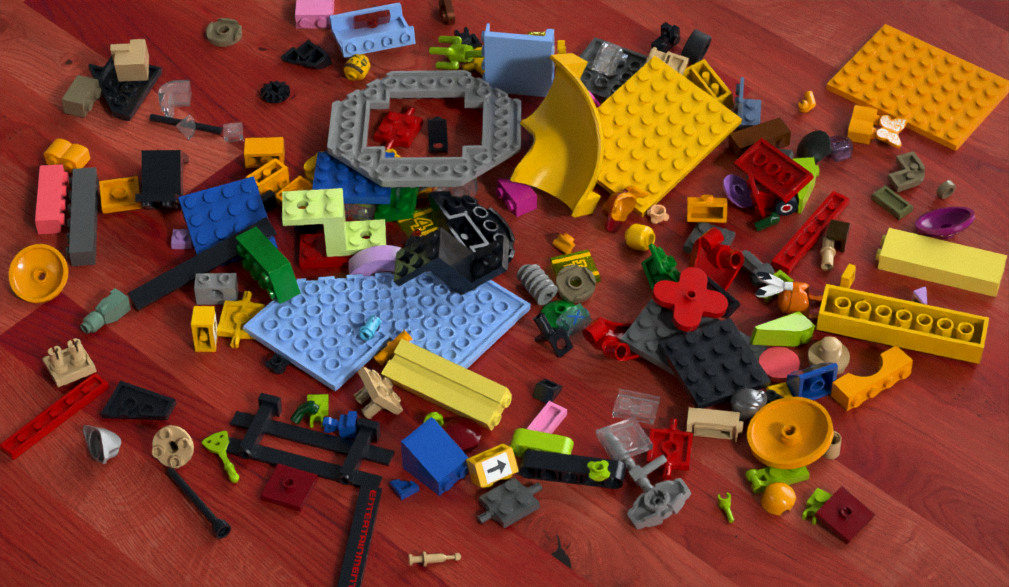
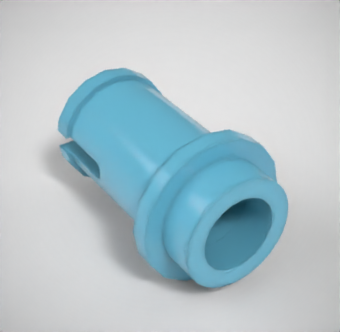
M371 315L365 326H362L359 330L360 337L365 341L374 338L375 331L381 324L379 317L373 322L375 315Z

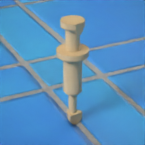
M424 551L422 556L408 555L409 565L422 562L423 567L427 566V563H440L448 559H461L459 553L446 556L444 553L426 554Z

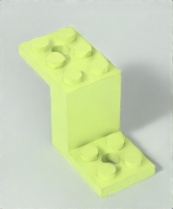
M343 188L282 192L283 226L324 224L327 257L351 256L370 247L386 245L385 219L346 222ZM301 206L307 207L305 209H299V207ZM370 236L368 239H363L362 237Z

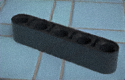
M536 450L524 451L519 466V474L524 478L619 489L623 486L626 470L625 464L618 460ZM605 460L609 463L607 468L610 476L603 481H595L589 478L590 469L587 467V464L590 461L601 462Z

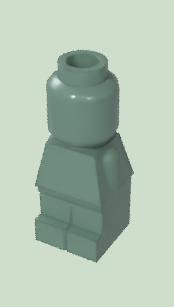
M116 288L110 291V295L101 300L95 311H92L82 320L80 327L86 334L90 332L95 333L103 327L104 323L109 324L118 321L131 310L128 296Z

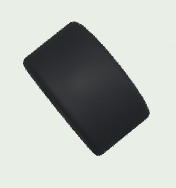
M695 29L689 36L681 56L689 58L688 62L691 64L701 61L710 46L712 37Z

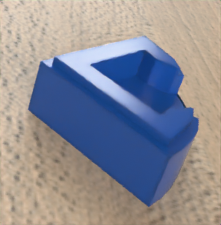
M395 479L389 482L391 489L400 500L419 491V485L413 481L408 482Z

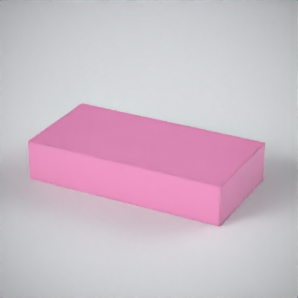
M549 401L527 429L552 434L567 416V409Z

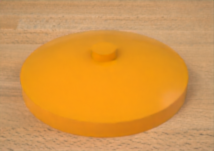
M786 397L772 401L756 412L749 423L747 439L751 452L763 464L777 469H796L813 463L828 450L833 439L834 430L831 417L821 404L808 398Z

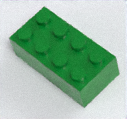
M257 227L235 237L238 244L236 250L243 258L241 263L244 270L250 272L254 281L258 280L262 290L266 289L271 299H275L279 304H282L301 294L290 262Z

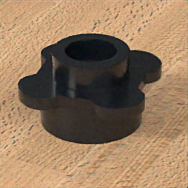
M277 353L273 355L271 360L265 362V366L270 368V371L274 374L284 373L286 366L290 365V361Z

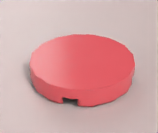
M769 348L759 357L760 365L772 382H787V374L799 371L800 360L798 356L787 348Z

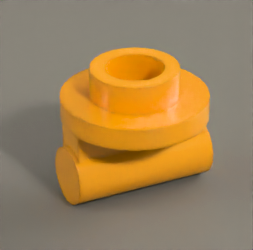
M566 232L564 235L559 234L552 243L553 246L566 255L572 252L576 244L573 243L575 239Z

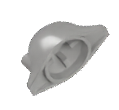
M90 425L83 426L82 431L89 452L94 460L105 464L108 459L118 455L121 439L117 434L104 428Z

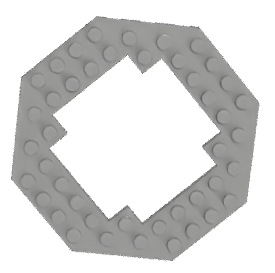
M467 70L390 71L384 79H376L366 85L367 88L361 91L357 89L348 94L347 99L343 101L337 100L332 103L327 144L328 154L382 187L463 186L521 152V101L517 98H509L508 93L499 88H491L489 83L481 78L475 79ZM442 97H465V108H483L482 145L463 146L462 157L385 158V146L367 147L370 109H389L390 98L438 99Z

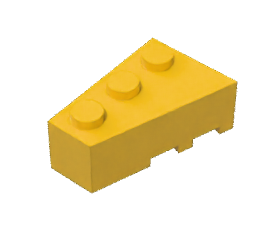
M705 59L685 69L683 73L685 78L729 110L734 109L732 92Z

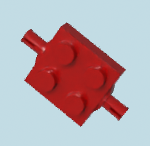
M411 106L408 107L404 114L389 111L375 132L374 141L386 144L385 151L398 146L409 148L424 124L423 118L412 116L415 113V108Z
M673 418L669 419L668 428H651L646 465L663 454L667 462L658 468L663 469L662 479L666 480V473L667 480H670L672 470L689 471L693 432L678 430V420L674 418V424Z

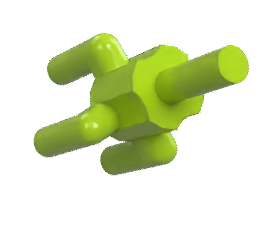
M439 36V43H449L452 45L449 48H429L430 54L445 55L451 61L437 62V69L457 70L459 62L470 63L473 57L485 58V56H482V50H473L471 45L461 44L462 39L459 36Z

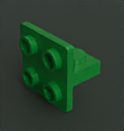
M650 243L648 247L652 255L641 262V265L652 291L655 284L659 281L679 282L681 273L676 269L677 262L671 255L667 256L660 246L656 247Z

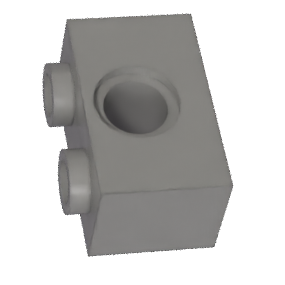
M236 273L196 274L194 290L197 305L224 304L225 300L237 301L238 282Z

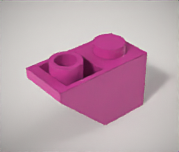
M503 178L497 179L496 194L499 199L506 203L507 209L512 211L516 217L537 209V195L529 185L512 182Z

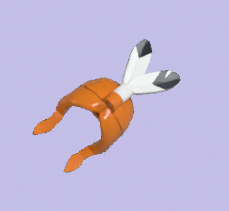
M766 272L756 273V277L760 281L768 284V286L759 288L756 291L755 295L757 297L764 298L779 293L778 305L782 313L790 315L800 311L807 319L818 320L819 314H809L808 300L822 302L823 296L810 295L809 284L804 282H784L780 278Z

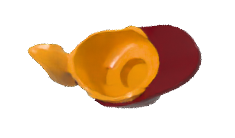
M629 185L622 192L610 195L602 206V213L607 218L606 231L616 232L619 230L622 222L627 219L628 214L635 208L637 198H645L649 195V192Z

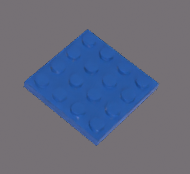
M328 151L318 152L312 190L343 188L344 204H390L392 188L378 185L328 154ZM386 152L385 158H395V153Z
M254 176L178 197L196 255L267 217ZM273 237L269 239L270 242L278 249L275 238ZM238 256L224 265L242 261L243 258Z

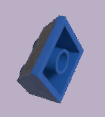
M823 362L787 374L786 384L792 396L816 400L830 395L832 382L837 379L838 365L837 363Z

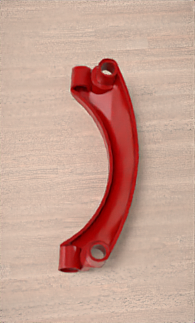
M712 227L695 241L687 268L696 267L701 269L710 279L727 291L744 263V255L740 251L731 250L729 245L721 244L724 241L722 232L716 227ZM598 317L582 330L585 339L596 350L602 351L605 357L609 359L626 361L641 357L632 352L628 344L620 342V339L634 321L613 322Z

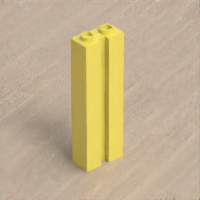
M892 228L888 229L887 235L882 236L880 244L882 249L878 248L876 260L879 261L878 269L993 297H997L1007 255Z
M404 339L400 340L393 352L395 354L394 357L388 361L381 373L392 384L454 414L469 418L490 431L499 424L503 410L510 405L512 400V394L507 387Z

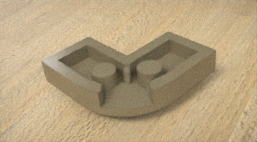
M914 151L896 156V163L901 168V171L888 175V181L894 189L900 192L921 184L925 176V166Z

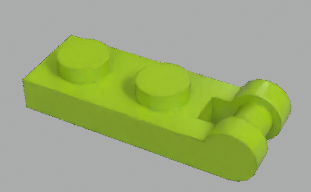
M806 466L796 469L767 467L759 470L751 469L746 472L745 476L752 483L751 488L753 492L762 493L771 483L784 482L788 485L808 480L810 473Z

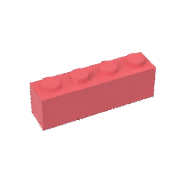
M63 164L40 166L35 216L38 235L62 233V225L66 224L63 211L67 210L64 197H68V190L65 184L69 183L68 172L64 171Z

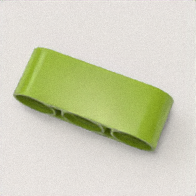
M518 428L514 431L509 447L513 449L514 455L521 457L522 453L526 450L571 455L574 443L565 436Z

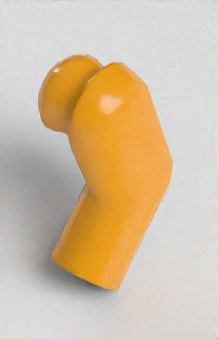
M806 91L804 93L805 100H802V104L798 103L800 112L807 113L816 106L812 91Z

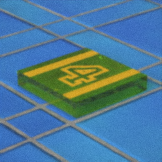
M431 206L415 210L414 218L396 221L406 239H409V236H426L439 228Z
M589 249L550 258V263L556 277L564 267L574 264L588 268L593 273L596 283L601 282V277ZM573 280L570 282V284L574 287H578L581 285V283L577 280Z

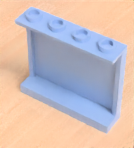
M400 2L329 16L331 33L344 58L354 54L360 55L416 44L414 26H408L405 21Z
M487 23L486 30L482 31L481 42H484V45H482V56H485V59L482 61V70H485L482 79L488 82L491 88H499L508 94L546 97L554 80V62L550 59V56L554 55V29H547L545 36L490 32V24Z

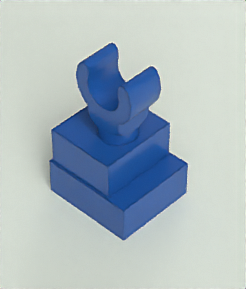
M348 411V414H341L340 421L331 417H324L322 423L324 432L331 433L339 429L340 437L355 439L357 436V411Z

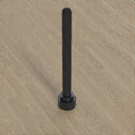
M172 467L168 468L167 474L211 523L213 534L218 539L226 537L231 531V526L226 520L218 519L177 471Z

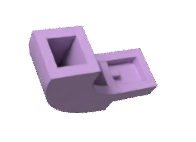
M381 245L358 252L348 261L349 275L363 274V276H373L375 273L383 271L394 272L396 252L401 247Z

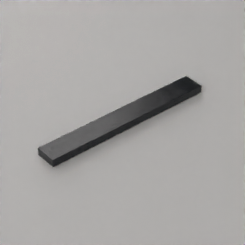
M265 217L128 292V296L137 311L193 282L196 274L209 273L240 256L236 250L238 244L235 238L240 234L257 227L268 239L276 236L277 233L268 218Z

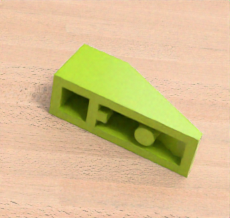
M814 157L793 158L794 161L810 171L814 176L794 196L798 204V214L802 213L815 186L816 177H819V166L815 165Z
M798 311L755 326L749 343L752 345L796 347L806 344L812 339L815 325Z

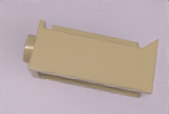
M689 407L686 432H693L694 436L735 439V442H737L738 434H742L743 421H739L740 412Z

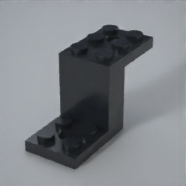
M141 150L142 194H135V202L141 204V207L147 208V210H159V206H163L168 210L178 209V206H180L178 197L183 196L184 163H189V156L181 150Z
M440 227L396 252L393 282L401 286L430 270L456 292L463 295L508 271L509 240L503 236L473 253L445 229Z

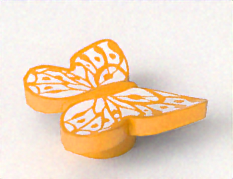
M888 115L881 116L879 125L882 128L877 130L876 138L896 148H900L901 141L898 135L907 125V120L903 118L891 120Z

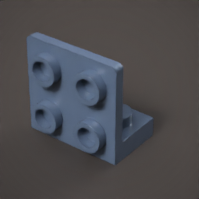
M744 77L740 78V84H736V95H739V97H735L734 109H738V111H734V113L742 118V123L737 127V130L760 124L761 100L743 99Z

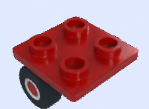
M751 170L747 171L749 178L746 179L748 189L753 190L750 193L753 204L757 203L755 210L758 217L766 218L765 209L773 206L775 212L781 216L790 215L797 210L798 204L795 197L785 204L772 193L759 191Z

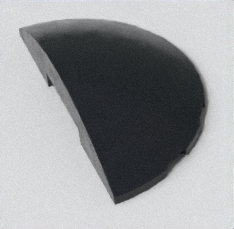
M450 191L428 192L430 206L439 228L445 229L473 253L505 236L509 240L508 264L512 261L515 254L513 246L515 237L508 223L497 211L491 207L488 209L478 204V199L468 195L457 197L451 196Z

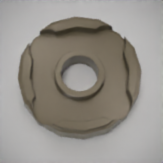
M220 18L217 19L218 22H211L206 28V37L215 46H231L242 38V27L234 19Z
M569 265L560 270L557 275V293L568 302H584L595 291V277L584 266ZM573 280H577L581 283V285L578 287H574L570 284V282Z

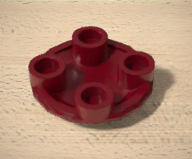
M456 417L449 419L442 425L444 431L461 450L475 449L479 446L481 428L475 421L466 417Z

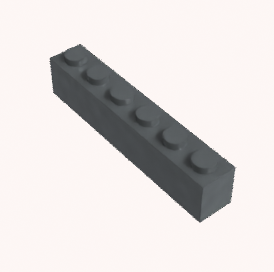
M96 167L73 169V177H69V184L72 190L69 191V201L71 204H68V214L71 218L67 219L70 232H67L69 247H66L67 259L70 258L72 266L96 265L99 189Z

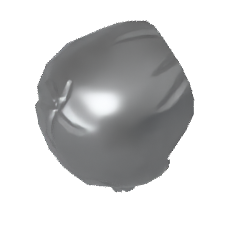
M740 389L731 397L732 412H740L739 421L744 422L746 419L753 418L756 412L767 403V395L762 390Z

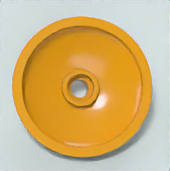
M34 244L22 249L14 257L9 268V282L12 290L21 299L30 303H44L52 300L63 290L68 279V265L64 256L57 249L46 244ZM45 274V278L40 280V276Z

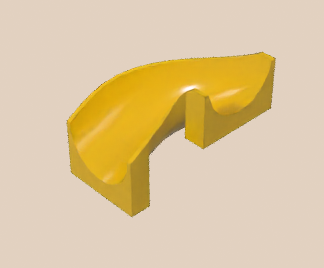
M573 53L550 56V59L556 63V74L552 86L541 105L531 116L520 122L533 135L534 141L530 150L515 168L510 180L534 186L557 197L572 209L573 213L571 216L575 218L593 214L601 198L600 195L592 190L596 185L603 163L604 136L598 110L590 93L580 80L588 62Z

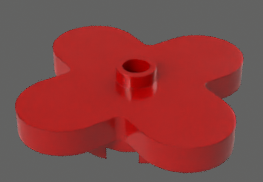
M695 267L684 269L681 272L679 282L668 280L657 282L652 292L654 302L659 306L668 308L669 311L671 310L673 312V324L676 328L685 332L696 330L702 317H722L728 307L727 298L717 291L708 290L706 288L707 275L701 269Z

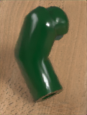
M770 212L766 218L755 222L754 225L759 232L777 225L780 222V216L776 212Z
M307 401L297 407L290 419L299 425L306 413L309 412L315 415L320 407L318 404H315V401Z

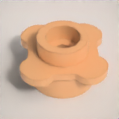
M654 205L647 211V215L651 217V222L654 224L660 223L663 220H669L666 208L662 205Z

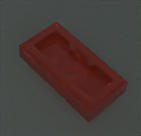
M384 10L354 16V30L365 27L375 28L380 24L390 23V11Z

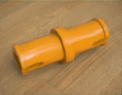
M405 329L395 339L386 343L387 346L374 356L375 360L382 367L395 355L393 352L401 339L408 342L413 340Z

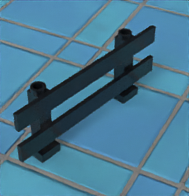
M261 393L258 398L259 410L256 415L236 411L230 423L231 426L248 431L243 440L228 437L229 444L226 453L277 466L279 463L317 474L320 478L336 481L343 485L359 488L361 486L379 488L383 477L359 471L362 461L366 460L389 466L394 456L393 450L370 445L372 441L378 442L380 438L379 422L359 417L355 440L272 420L273 416L280 417L282 413L281 397ZM265 434L347 455L343 465L340 466L259 444Z

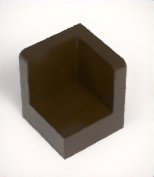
M830 220L826 238L841 241L840 252H845L850 223Z

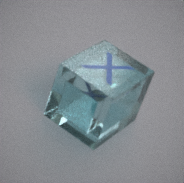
M579 303L561 314L556 323L559 327H563L568 337H571L585 328L592 319L589 311Z

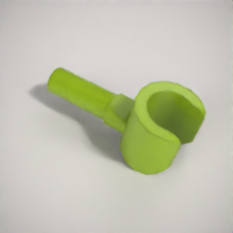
M726 493L727 499H722L720 494H718L719 508L724 509L729 523H733L734 518L730 510L731 494Z

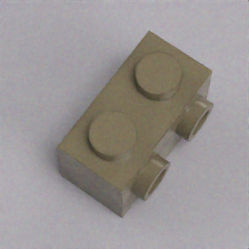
M77 75L62 98L64 113L85 118L101 95L98 79Z

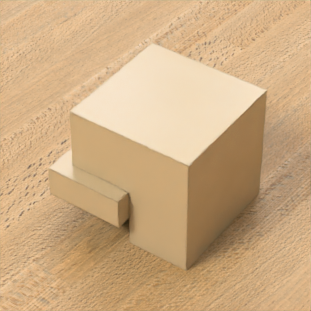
M145 39L130 40V44H111L110 51L118 81H147L149 53Z

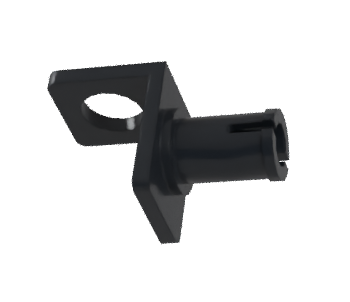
M436 116L432 120H428L429 152H448L447 120ZM438 143L444 145V146L441 147V148H435V147H433L435 144H438Z
M540 313L533 318L541 334L534 338L535 342L549 341L558 358H561L573 348L563 327H551L545 313ZM560 338L565 341V348L563 350L557 347V341Z

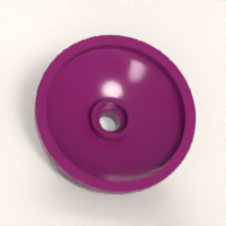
M967 207L940 208L920 216L915 222V227L923 235L950 239L968 228L974 221L975 214L972 209Z

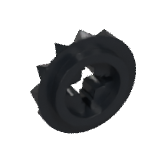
M270 81L269 84L265 83L263 88L260 89L262 99L269 103H280L290 96L289 85H286L285 81Z

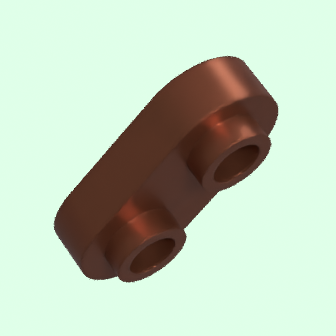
M438 0L440 10L443 9V21H446L447 24H455V14L451 0Z

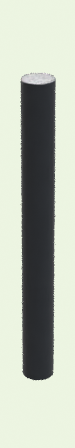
M151 114L149 118L153 122L219 135L223 131L222 127Z

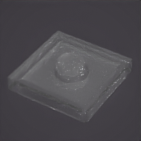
M635 417L596 430L597 438L612 460L620 461L653 449L652 442Z

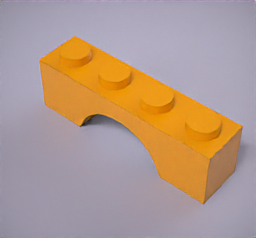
M895 345L880 355L879 372L867 377L847 373L832 382L831 396L846 411L858 407L862 402L875 397L882 390L891 388L899 380L906 379L911 374L913 360Z

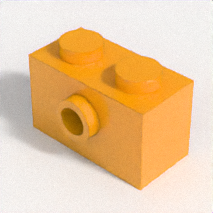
M713 195L687 197V222L727 223V198H713Z

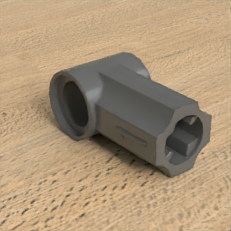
M745 250L742 252L744 263L741 268L748 274L753 286L759 287L765 284L756 277L757 272L775 274L774 269L769 263L763 264L750 251Z

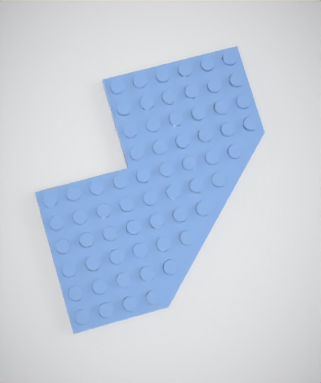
M431 271L424 272L401 286L393 282L394 274H391V272L375 273V276L354 274L347 275V278L337 279L334 276L318 277V280L306 281V278L296 280L301 294L282 304H279L274 299L243 326V331L327 387L336 391L382 350L388 341L395 339L404 329L413 338L410 343L467 369L530 310L531 304L492 280L460 295ZM371 315H375L373 322L379 317L381 324L376 329L374 338L365 341L360 337L359 330L362 326H365Z

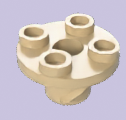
M831 336L814 343L808 352V361L811 366L823 362L837 363V374H842L845 371L850 360L848 349L841 341Z
M174 425L165 426L153 438L152 454L162 464L172 468H179L192 458L194 452L193 441L190 435L181 427Z

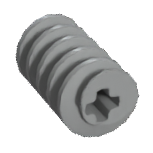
M526 264L518 270L517 279L539 305L549 303L558 292L557 286L554 285L553 281L549 279L548 275L545 274L539 265Z

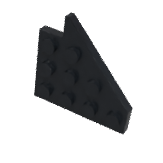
M112 56L104 67L93 64L88 65L93 79H98L101 94L112 116L131 121L162 74L161 67L149 65L147 81L119 82Z

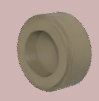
M947 180L938 187L936 194L941 199H946L954 193L956 185L951 180Z

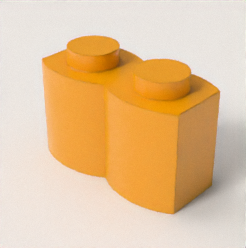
M855 105L848 129L847 141L870 145L871 139L875 140L877 128L874 127L879 125L880 115H877L878 109Z
M57 138L44 152L45 161L48 165L63 164L64 171L68 173H73V169L83 168L90 160L89 150L86 147L72 144L60 138Z

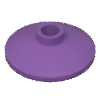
M733 174L727 175L723 179V189L727 197L739 207H751L753 203L750 193L753 190L748 189L746 181L741 177Z

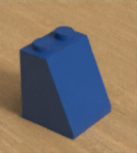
M432 417L401 441L403 469L438 496L450 490L459 479L466 477L469 472L466 459L469 457Z

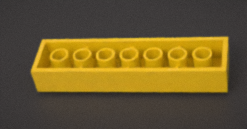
M826 284L816 330L891 346L897 345L901 348L980 364L989 318Z

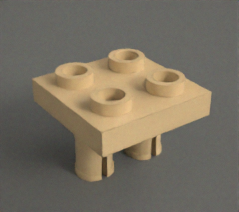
M73 339L74 345L69 340L67 343L69 348L61 350L59 346H54V353L51 347L48 349L49 356L42 358L57 387L67 385L70 382L97 372L80 339Z
M362 367L358 371L364 386L354 396L362 405L371 397L372 401L361 409L368 419H371L383 408L396 415L403 411L399 403L401 399L393 391V384L387 377L382 378L375 370L371 371L366 367Z

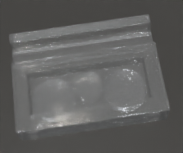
M619 389L612 417L653 425L660 404V396Z

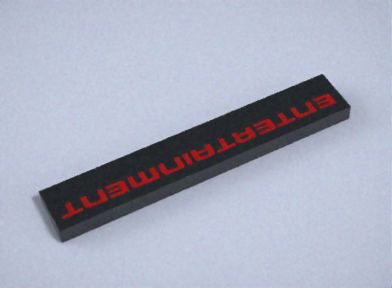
M360 487L337 587L362 586L381 501L382 488Z

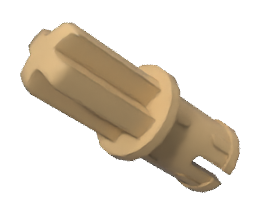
M823 237L820 255L822 256L821 269L825 271H830L834 268L833 260L836 251L834 249V240Z

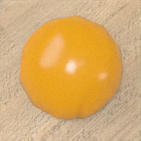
M775 482L768 485L761 498L762 507L774 515H781L786 510L791 511L796 501L794 490L784 482Z

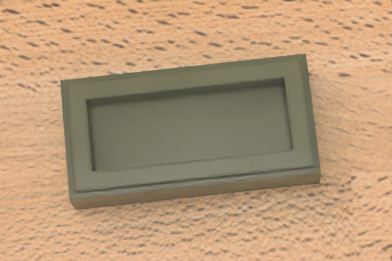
M886 185L871 195V199L898 220L913 211L914 206Z

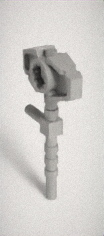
M612 432L605 433L604 437L613 448L614 453L625 464L636 485L640 486L644 492L637 498L633 507L627 513L637 529L662 524L663 520L669 518L672 513L677 514L685 504L686 499L691 495L684 481L678 478L673 481L668 480L657 483L653 487L646 476L667 462L665 456L662 454L641 468L639 465H635V461L630 458L629 453L625 451L623 445L618 442Z

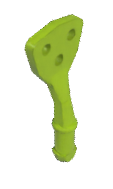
M227 431L212 434L202 441L203 446L209 452L218 454L224 463V470L227 472L229 480L237 483L239 475L236 473L234 465L229 461L226 453L229 444Z

